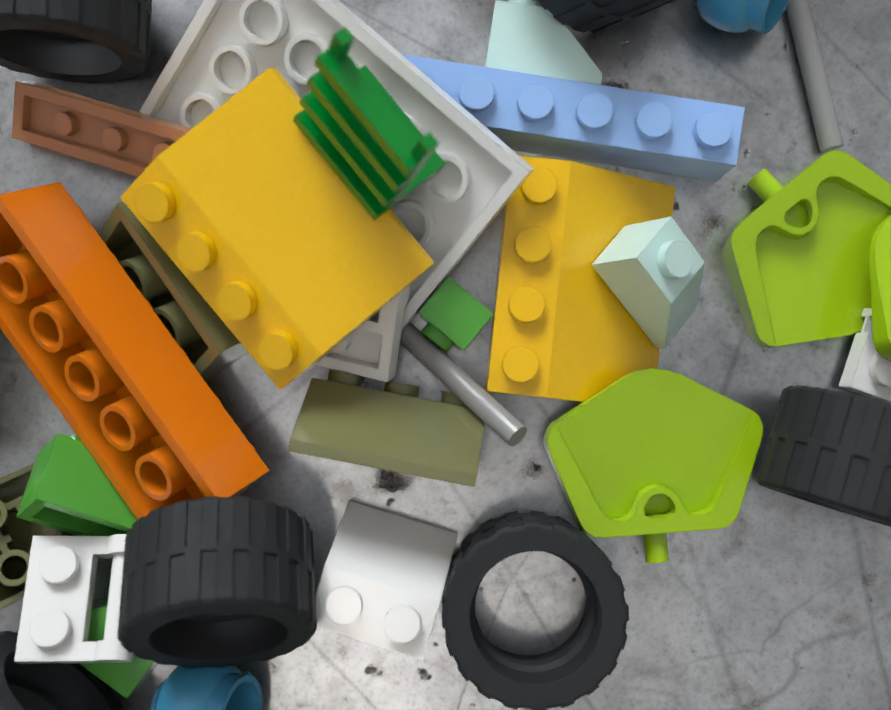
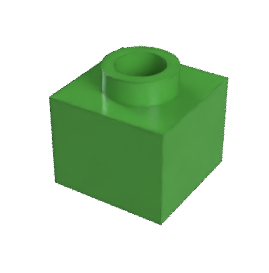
M449 276L418 312L420 318L427 323L421 332L446 353L453 346L463 353L494 315V313Z

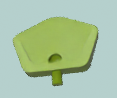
M831 150L823 154L784 187L766 168L762 169L748 182V185L764 203L737 225L723 245L721 252L724 269L750 338L761 347L773 348L848 336L861 332L865 318L861 317L863 309L872 308L869 248L873 233L879 224L891 215V184L850 154L841 150Z
M648 368L634 371L621 377L552 421L545 430L543 440L548 457L579 529L598 538L643 535L645 562L663 563L669 562L667 533L722 529L728 527L736 520L762 440L763 423L755 411L682 374L666 369Z

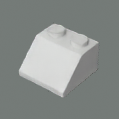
M349 500L317 588V628L423 660L441 601L457 532Z

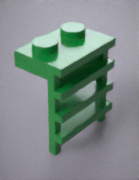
M344 27L333 34L328 49L316 57L314 64L320 71L309 77L307 86L312 91L301 98L300 105L304 110L295 115L293 122L375 221L436 176L445 166V162L435 151L439 143L430 132L423 136L365 65L359 68L349 56L348 52L354 38Z

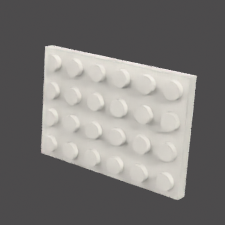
M203 0L139 113L194 128L269 67H275L297 95L302 98L312 91L307 86L309 77L320 71L314 64L316 57L328 49L333 34L345 27L354 38L348 54L357 66L361 68L366 65L423 136L430 132L438 141L439 145L435 151L445 162V166L436 176L391 208L435 262V264L411 283L408 302L404 308L403 330L523 184L534 168L339 0Z

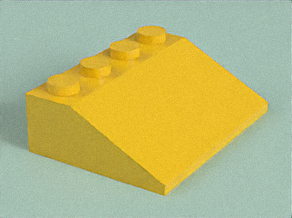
M269 67L159 154L120 198L279 390H282L313 368L435 264V262L391 209L375 221L293 122L295 115L304 110L300 105L301 98L275 67Z
M519 155L534 170L505 204L503 210L485 390L492 393L584 402L621 377L634 371L648 368L658 369L660 349L654 346L591 264L624 226L670 216L673 217L675 186L574 161Z

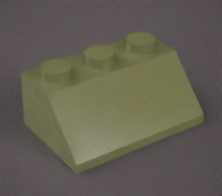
M124 202L117 203L100 231L99 236L116 256L120 265L144 298L151 304L154 312L178 345L185 351L187 357L204 381H208L247 354L248 351Z
M329 369L327 380L311 378L290 438L289 452L475 487L485 422L453 392L442 391L439 402L418 398L420 386L395 381L385 382L384 391L361 387L363 376Z

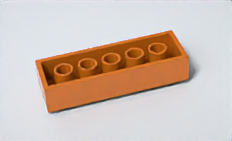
M56 182L0 194V329L137 520L142 516H147L149 512L157 508L166 507L178 501L213 496H239L270 470L257 454L254 446L241 432L223 407L219 398L212 392L187 357L185 351L175 341L154 312L151 304L138 290L120 265L116 256L109 250L62 183Z

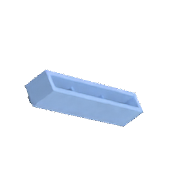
M402 54L512 150L715 182L737 164L745 107Z

